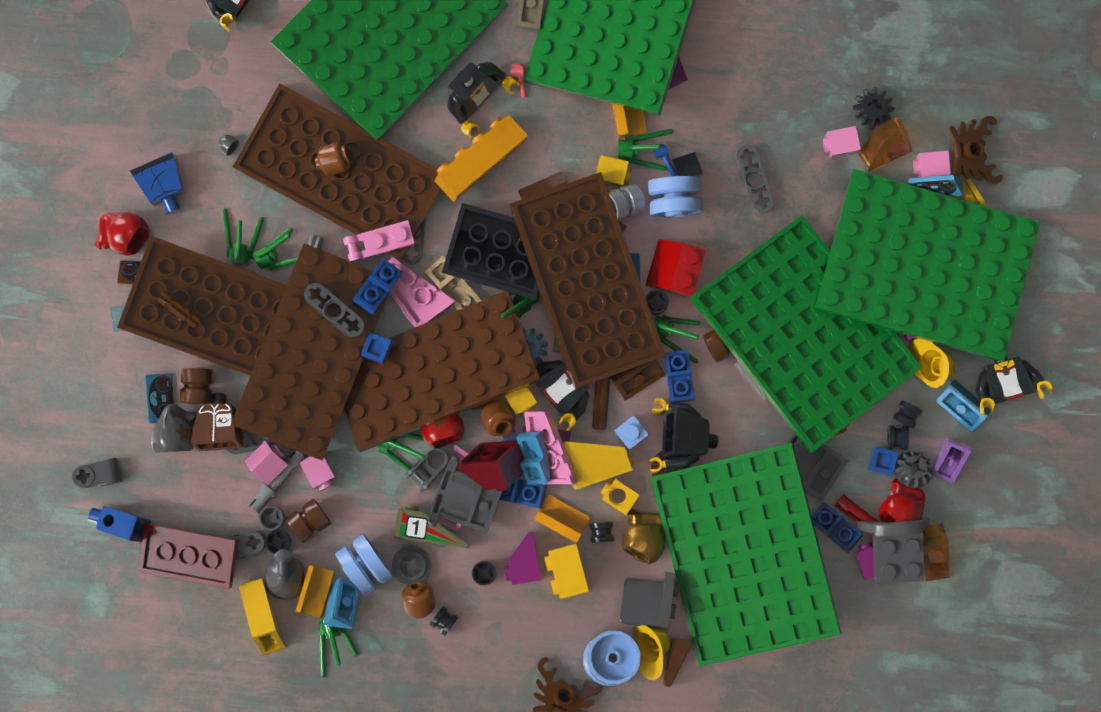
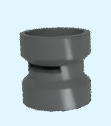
M275 506L264 508L259 515L261 526L271 531L282 528L286 520L283 510Z

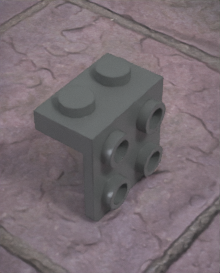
M665 572L664 583L631 578L626 579L623 589L620 622L628 625H646L651 628L668 630L670 619H675L676 604H672V598L677 597L679 583L674 582L675 573Z

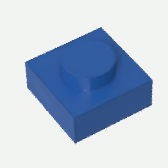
M369 332L360 355L385 365L394 342Z
M874 446L868 470L893 476L899 452Z

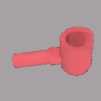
M515 63L511 65L510 75L518 77L521 98L527 97L524 82L527 69L523 64Z

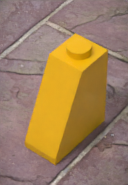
M562 442L577 479V483L572 484L574 490L632 471L631 465L634 464L630 451H626L625 447Z
M262 578L248 580L245 584L240 585L239 589L254 642L262 655L285 649V642L266 584Z

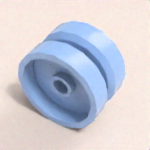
M675 176L648 181L649 195L661 197L650 202V216L673 218L703 213L702 199L696 196H689L697 194L702 190L701 177Z
M363 533L353 540V546L359 554L358 556L347 546L341 548L335 555L343 566L342 569L347 577L366 597L376 590V585L370 576L371 574L382 584L394 576L378 551Z
M610 630L597 635L587 644L583 652V665L587 675L594 682L602 686L613 687L627 682L636 674L640 666L641 654L637 643L631 636L621 631ZM614 654L615 658L613 660L616 661L615 663L609 661V655Z

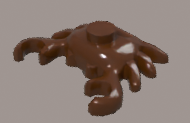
M985 116L980 120L975 130L974 126L977 123L975 119L971 120L967 126L962 121L959 124L958 130L954 126H950L949 133L954 158L953 174L958 175L962 171L966 179H971L972 176L977 181H982L983 178L979 174L980 172L990 184L1001 182L1003 175H998L996 178L992 176V170L996 168V165H984V161L987 159V155L984 152L986 142L981 138V135L989 136L993 134L987 128V122L994 125L997 124V120L992 116Z
M542 658L538 662L537 670L546 686L544 687L541 681L537 679L535 684L541 694L534 693L533 697L544 705L535 706L533 712H587L580 709L593 706L595 701L589 700L585 702L584 699L599 694L604 686L598 684L596 688H592L589 685V681L585 680L583 690L579 691L576 685H567L561 679L554 682L553 677L557 669L552 668L551 671H546L543 665L549 661V658Z

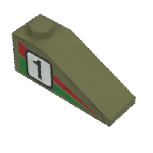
M404 504V509L398 508L394 538L467 548V542L438 522L436 527L429 526V516L424 512H419L418 506Z

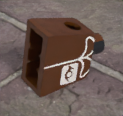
M212 394V404L200 406L197 410L191 444L199 452L243 448L241 429L231 425L236 408L232 404H226V394Z

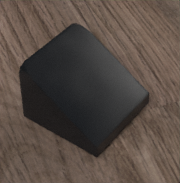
M695 152L672 159L677 176L698 177L703 175Z

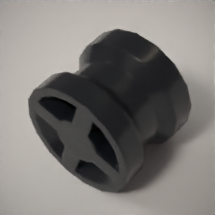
M901 400L899 404L900 409L894 414L893 419L914 429L916 419L923 411Z
M894 425L888 426V450H893L895 447L908 450V426H903L902 428H896Z
M613 522L590 523L589 529L592 530L590 543L613 542L614 536L611 534Z
M442 606L429 625L432 628H438L440 634L445 637L459 617L455 614L451 615L447 608Z

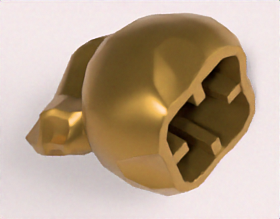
M631 508L627 514V521L630 527L626 528L623 534L622 548L628 555L644 564L655 563L663 554L666 542L661 516L658 513H641Z

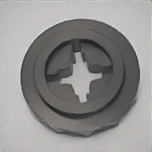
M911 450L907 453H902L897 459L895 474L898 480L905 486L920 488L930 482L933 477L934 467L931 466L930 458L923 456L922 452L916 453ZM918 463L917 469L920 471H917L913 474V476H911L912 468L910 466H913V464Z
M404 547L393 558V573L401 583L406 585L415 581L423 582L431 570L430 558L419 547ZM417 556L416 565L419 566L418 568L421 571L412 570L407 576L408 567L402 563V560L410 562Z

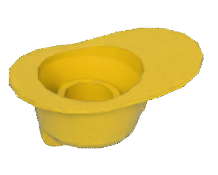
M917 338L907 347L922 366L915 375L930 387L938 388L944 385L951 377L956 376L954 358L950 353L940 349L934 343Z
M646 625L637 626L634 630V639L641 654L639 670L649 680H656L663 673L664 657L671 648L670 638L665 629L651 628Z

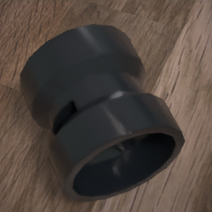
M654 289L646 295V301L652 315H660L666 311L669 298L664 291Z
M273 530L266 536L265 546L273 554L282 549L289 550L291 547V537L285 531Z
M488 561L478 562L472 569L473 580L479 585L491 584L496 578L495 566Z

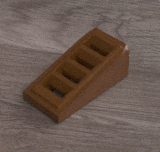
M672 638L663 680L664 686L670 687L673 684L693 641Z

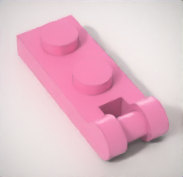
M408 220L343 238L344 245L348 247L349 254L347 256L350 262H356L415 245ZM364 242L366 250L359 251L357 243Z

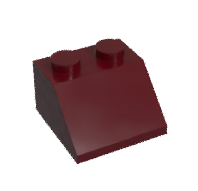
M517 440L487 442L477 445L457 466L461 472L484 489L504 491L509 489L511 484L522 476L523 471L520 463L524 457Z

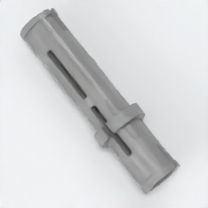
M292 449L284 459L288 466L268 485L262 482L261 488L247 505L259 514L271 498L277 496L276 492L305 457Z

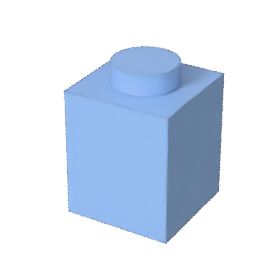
M632 416L614 430V433L628 450L649 435L635 416Z

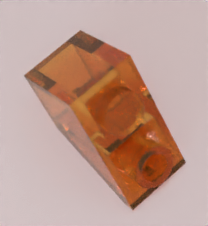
M896 117L876 126L859 152V157L868 171L913 152L907 130L899 118Z
M943 523L930 525L926 530H923L925 581L949 578V542Z

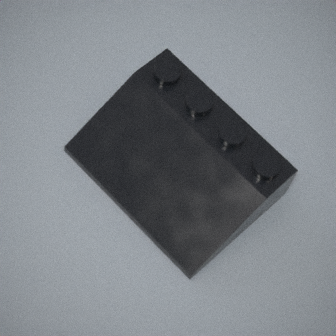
M462 203L442 273L536 300L539 288L514 217Z

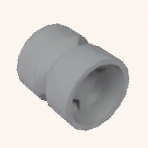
M629 184L608 191L618 221L644 211L645 198L643 192L636 184Z

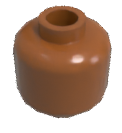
M339 141L320 147L317 157H315L317 169L323 171L327 176H333L349 170L350 163L353 162L350 148Z
M492 401L481 412V420L487 432L492 436H505L512 431L516 424V418L509 404L504 401Z
M415 581L406 586L402 591L403 606L409 616L418 619L425 618L434 610L435 599L433 590L427 583Z

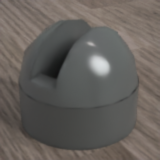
M222 135L218 140V148L227 156H230L239 144V140L231 135Z

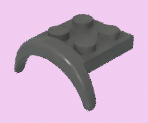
M793 433L787 443L793 442L805 491L818 500L823 501L849 460L825 444H822L810 453L797 435Z
M452 457L438 486L429 515V526L436 527L438 517L488 533L502 491H497L496 489L486 490L464 473L456 471L459 458Z
M928 517L902 522H857L858 529L873 533L875 584L924 581L923 530L930 526Z

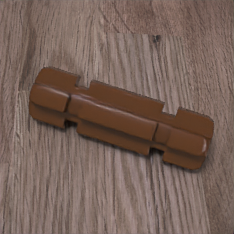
M163 291L157 301L164 307H169L168 310L183 321L186 320L187 324L192 328H196L202 318L196 313L193 314L191 309L178 299L174 300L170 293Z

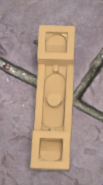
M443 256L424 271L442 292L456 301L453 305L457 310L482 301L463 279L442 273L445 262Z

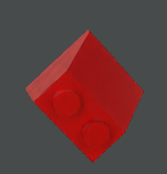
M658 239L645 286L691 298L694 295L706 249L685 243Z

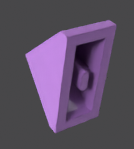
M950 438L945 439L934 464L932 475L954 483L972 448Z

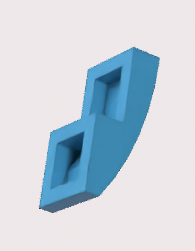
M541 431L520 433L516 439L524 457L520 466L527 484H547L550 481L549 462Z

